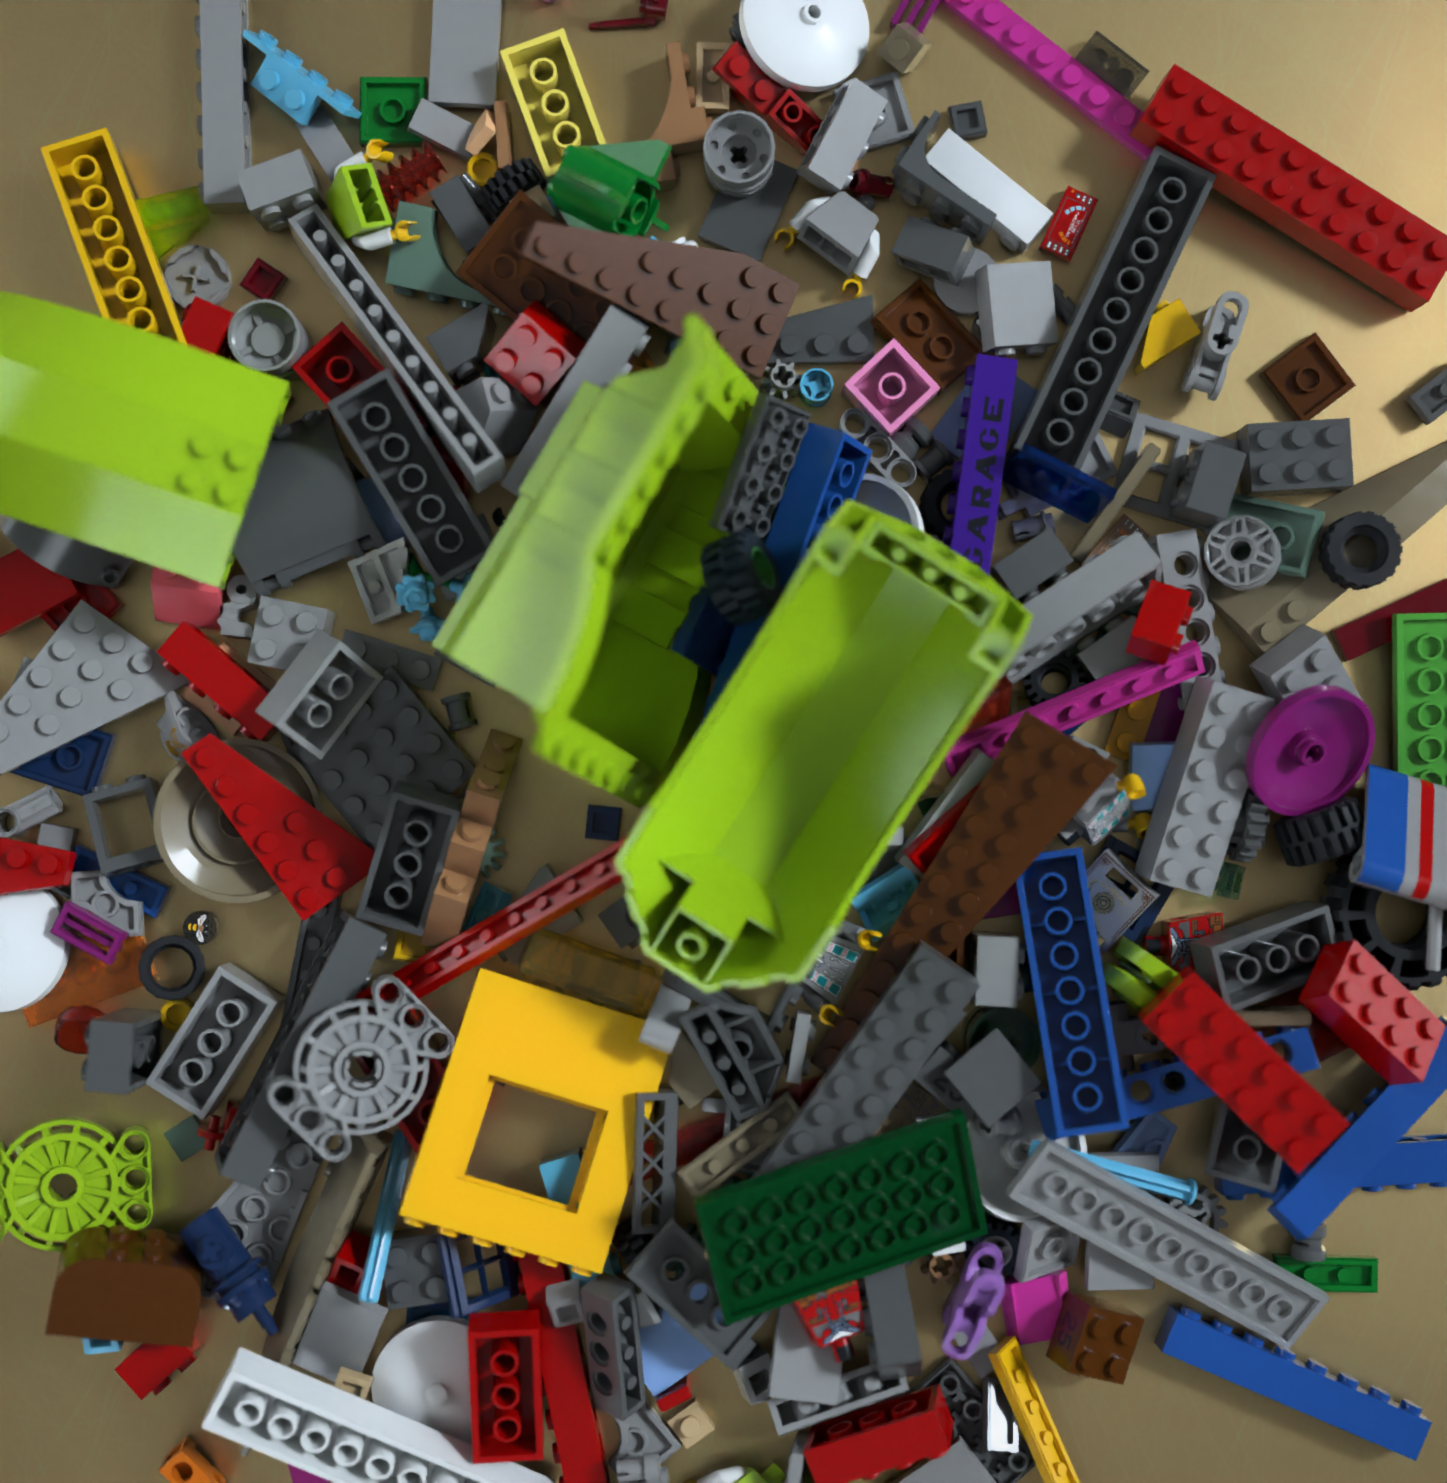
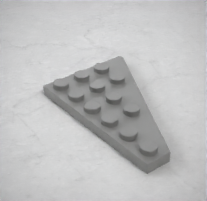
M80 600L0 701V775L11 772L33 759L44 756L79 737L93 732V730L133 713L141 709V707L163 698V696H166L171 691L187 686L190 680L181 673L178 676L171 673L162 665L164 661L162 656L86 602Z

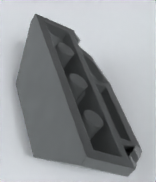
M708 1001L678 1014L681 1024L737 1122L768 1110L785 1060L757 1007Z

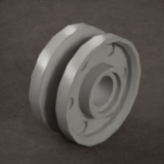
M1249 515L1232 516L1218 523L1209 533L1204 545V560L1210 573L1224 586L1237 591L1254 590L1265 585L1277 573L1281 563V545L1273 530L1261 519ZM1239 547H1251V553L1247 559L1243 561L1235 560V552Z

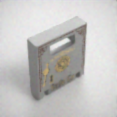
M1107 848L1086 870L1097 939L1102 937L1105 940L1099 948L1102 954L1121 937L1160 895L1110 848ZM1113 868L1117 869L1139 890L1132 899L1106 876Z

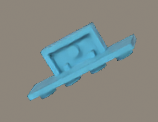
M244 30L242 36L266 54L250 85L298 123L307 126L322 99L342 115L360 118L362 113L352 106L354 100L338 89L334 92L327 86L329 81L323 75L312 69L309 72L301 66L303 60L289 50L283 52L276 46L278 43L276 38L263 30H260L259 33Z

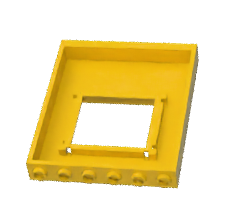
M478 968L454 1039V1049L449 1054L398 1209L399 1215L405 1216L403 1222L421 1228L424 1227L425 1222L439 1226L437 1232L455 1238L458 1237L459 1232L471 1235V1242L491 1248L492 1242L506 1246L505 1252L519 1257H524L526 1252L539 1256L538 1262L549 1266L558 1267L559 1262L572 1265V1272L583 1276L591 1277L592 1271L602 1274L633 1173L635 1092H658L669 1056L667 1053L638 1042L646 1020ZM495 1081L596 1112L568 1205L465 1174ZM655 1100L645 1101L644 1116L648 1120ZM644 1122V1131H645L646 1128H647V1124Z

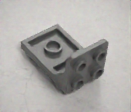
M935 110L930 118L924 116L914 131L915 136L910 144L911 146L905 144L895 159L896 164L891 172L895 175L893 181L894 188L901 192V197L907 203L913 206L920 205L929 211V216L937 223L942 225L947 223L951 227L960 228L969 234L972 243L975 242L981 245L987 237L997 214L940 177L930 167L925 155V149L934 137L941 117V113Z

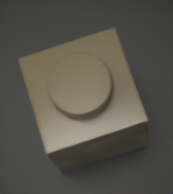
M908 22L898 23L877 53L900 73L906 74L914 71L933 43Z

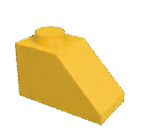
M1180 298L1170 304L1167 300H1164L1156 306L1138 346L1133 369L1136 375H1139L1188 344L1201 333Z

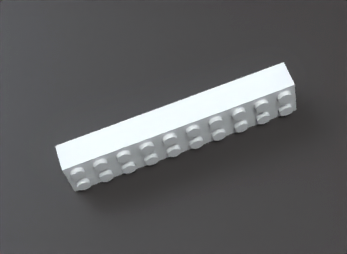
M241 1347L237 1350L216 1390L201 1427L334 1483H555L554 1479L514 1462L473 1464L471 1444Z

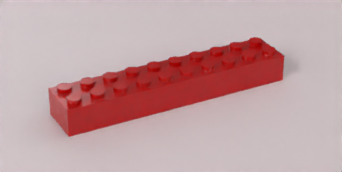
M1176 64L1171 67L1161 80L1129 134L1130 137L1151 150L1157 145L1217 175L1212 186L1213 189L1410 313L1429 302L1447 271V235Z

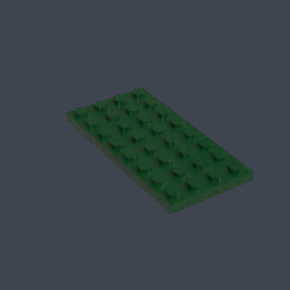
M960 1108L692 1198L722 1317L726 1326L988 1234L966 1116Z

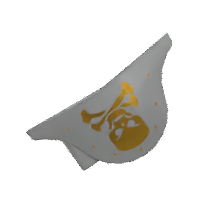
M171 691L165 696L166 713L157 720L156 724L161 729L162 745L173 759L179 762L183 758L182 751L209 733L222 740L214 724L198 708L175 691Z

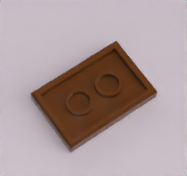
M921 278L875 315L870 322L888 342L895 338L940 386V390L937 393L938 396L966 372L967 365L974 364L977 353L986 355L982 351V344Z

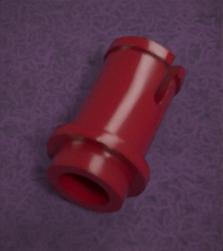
M864 168L853 171L854 176L849 184V188L855 195L863 196L869 194L884 199L891 196L894 184L887 183L893 182L892 177L870 174Z

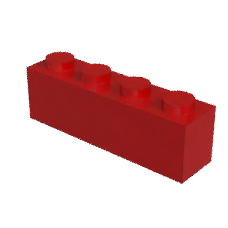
M183 621L157 651L164 658L162 665L176 676L180 673L190 680L187 686L202 698L206 695L216 703L213 708L224 718L230 720L233 717L242 725L239 730L247 738L269 742L278 729L255 711L271 690L194 624Z

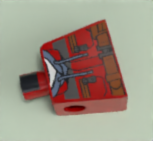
M1205 911L1162 920L1161 935L1144 936L1143 949L1153 956H1162V962L1175 972H1180L1187 965L1196 973L1189 942L1223 930V913Z
M857 1280L791 1303L814 1346L823 1348L830 1345L836 1362H843L856 1356L850 1337L865 1331Z

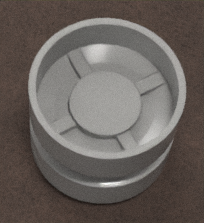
M269 299L251 301L234 314L229 324L228 343L233 355L242 365L287 382L299 377L291 366L312 348V341L307 329L285 305Z

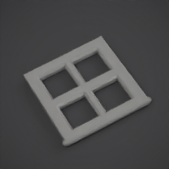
M1137 412L1130 429L1118 469L1119 474L1116 476L1112 493L1138 458L1145 430L1176 438L1169 465L1154 462L1149 469L1150 471L1165 475L1158 502L1131 494L1123 507L1196 528L1209 535L1212 527L1207 529L1169 517L1172 507L1168 506V501L1173 488L1178 485L1179 479L1181 480L1182 474H1179L1178 470L1183 456L1188 452L1190 443L1200 446L1204 442L1210 441L1236 450L1238 445L1237 439L1229 440Z

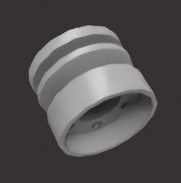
M736 110L724 113L715 119L706 131L703 144L706 177L712 186L725 196L735 198L753 196L763 189L771 178L776 146L773 132L765 120L752 112ZM735 155L736 157L740 158L742 155H744L745 163L743 164L742 162L738 161L734 164L733 156Z

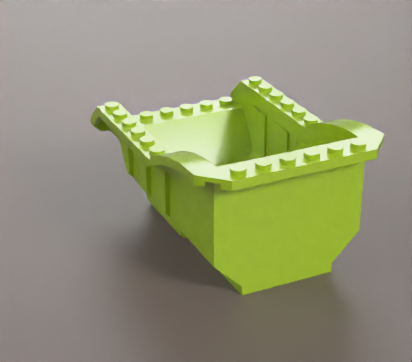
M689 313L683 318L682 322L686 332L665 367L617 376L610 383H604L599 387L586 380L582 382L519 488L518 493L521 494L431 644L432 647L533 706L532 719L538 722V734L532 737L531 750L639 809L648 804L664 785L692 742L694 733L703 718L712 674L672 651L673 635L676 629L683 624L689 612L688 605L691 598L698 593L701 586L706 587L701 569L703 547L729 535V533L708 525L759 393L757 388L714 340L713 332L699 316L693 313ZM786 480L785 486H784V488H783V493H784L786 484H787V482H788L787 480ZM776 509L770 522V529L776 515Z

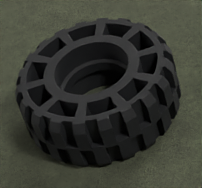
M1360 848L1352 851L1350 855H1342L1335 862V865L1338 867L1335 873H1328L1323 884L1328 886L1325 896L1320 895L1319 903L1329 905L1337 942L1355 939L1408 990H1418L1420 986L1431 988L1441 984L1442 977H1447V910L1443 909L1440 971L1426 970L1429 905L1426 904L1425 922L1415 937L1402 944L1388 941L1382 935L1376 921V905L1383 891L1350 882V865L1354 855Z

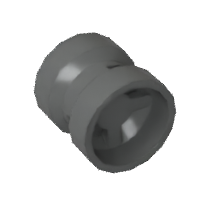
M914 416L904 424V428L900 432H895L890 437L911 461L917 457V452L921 448H927L934 441V437L928 428Z
M1322 1223L1308 1239L1298 1241L1295 1238L1294 1243L1291 1245L1290 1256L1307 1262L1325 1261L1326 1248L1323 1246V1239L1327 1236V1225Z

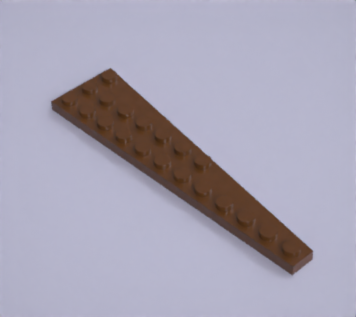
M1025 711L841 1010L844 1012V1017L837 1015L832 1023L836 1027L829 1028L811 1057L810 1063L825 1072L920 939L948 958L1118 766L1028 711Z

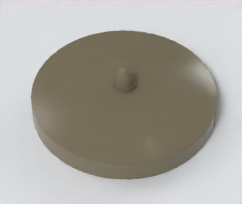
M233 738L221 740L323 813L320 796L313 780L304 767L287 752L269 743L253 739ZM183 757L162 782L153 809L154 839L159 854L167 868L190 890L220 902H255L281 892Z

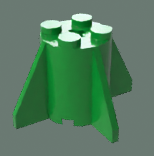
M659 139L592 146L581 145L578 147L569 145L562 154V163L558 168L556 176L550 180L547 186V195L553 199L554 205L570 227L635 236L636 234L644 236L650 226L654 225L667 232L670 226L656 217L660 200L655 198V188L660 190L657 178L672 146Z

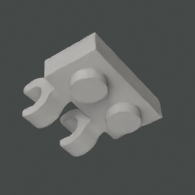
M796 1009V1015L791 1017L789 1030L792 1031L790 1050H786L784 1064L787 1065L786 1082L800 1084L801 1076H808L811 1054L805 1053L807 1041H814L817 1023L816 1020L811 1019L810 1011Z

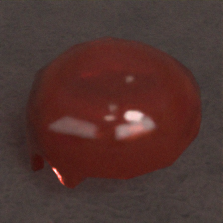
M85 1004L67 1008L59 1015L56 1021L54 1035L56 1045L71 1053L88 1054V1046L85 1045L84 1041L86 1028L92 1019L105 1015L104 1012L96 1007Z

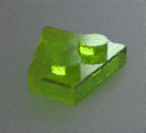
M199 185L136 200L159 263L162 262L160 258L175 246L179 248L189 239L193 232L201 230L211 221L208 208L200 201Z

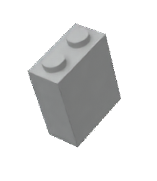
M1051 261L987 264L975 272L983 353L995 352V356L1009 357L1015 355V351L1026 350L1027 355H1039L1047 353L1048 347L1058 343Z

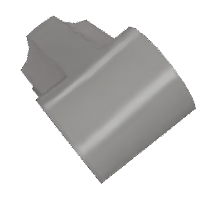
M48 785L6 807H0V837L22 836L30 828L63 812V803L58 793ZM9 813L15 820L12 830H8L5 825V818Z

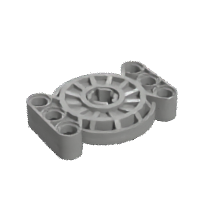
M383 974L374 980L371 986L372 1000L362 998L343 1001L328 1007L316 1016L302 1032L296 1045L292 1064L293 1076L277 1075L268 1083L267 1096L272 1108L328 1161H340L348 1155L351 1148L349 1134L365 1135L378 1133L394 1126L406 1117L420 1100L427 1084L429 1072L428 1057L436 1059L445 1058L454 1049L455 1041L452 1033L394 975ZM386 983L397 985V994L391 1000H383L379 996L381 987ZM367 1006L374 1007V1011L367 1010ZM358 1007V1010L347 1011L340 1015L335 1014L347 1008ZM414 1007L421 1010L420 1020L412 1025L406 1024L404 1022L406 1011ZM329 1017L330 1020L323 1024L320 1027V1029L315 1034H313L312 1032L315 1030V1028L321 1022H323L325 1019ZM437 1032L444 1033L445 1042L441 1047L432 1049L428 1046V1040L432 1034ZM307 1041L310 1044L306 1051L305 1061L300 1062L301 1052ZM353 1055L355 1057L365 1055L373 1058V1068L365 1077L358 1078L349 1074L348 1068L351 1063L349 1059ZM417 1055L421 1056V1060H417ZM421 1071L419 1082L416 1086L415 1091H413L414 1085L416 1083L417 1072ZM299 1073L305 1074L306 1078L299 1077ZM288 1085L294 1089L292 1097L286 1101L275 1099L273 1095L279 1086ZM409 1099L408 1102L404 1105V1107L400 1109L398 1112H396L399 1108L402 1107L406 1100ZM306 1110H314L319 1114L317 1121L312 1125L306 1126L299 1122L300 1115ZM378 1122V1123H376V1124L364 1126L365 1124H368V1123ZM347 1123L355 1124V1126H348ZM336 1134L343 1137V1142L337 1149L330 1150L324 1147V1142L330 1135Z

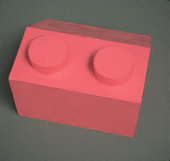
M232 564L225 590L153 566L150 584L155 620L181 624L183 621L194 624L196 627L221 630L217 620L222 614L223 604L228 603L227 585L232 578L234 565Z

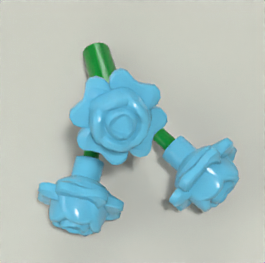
M410 553L409 573L411 576L404 575L402 583L395 585V590L398 594L397 604L405 605L408 612L419 610L421 619L413 628L409 629L410 633L419 634L421 641H434L446 620L434 616L433 608L429 606V603L431 604L436 601V596L433 592L435 582L429 573L424 572L414 554ZM467 572L462 580L452 579V581L449 580L443 584V586L449 587L451 592L457 593L456 602L474 572Z

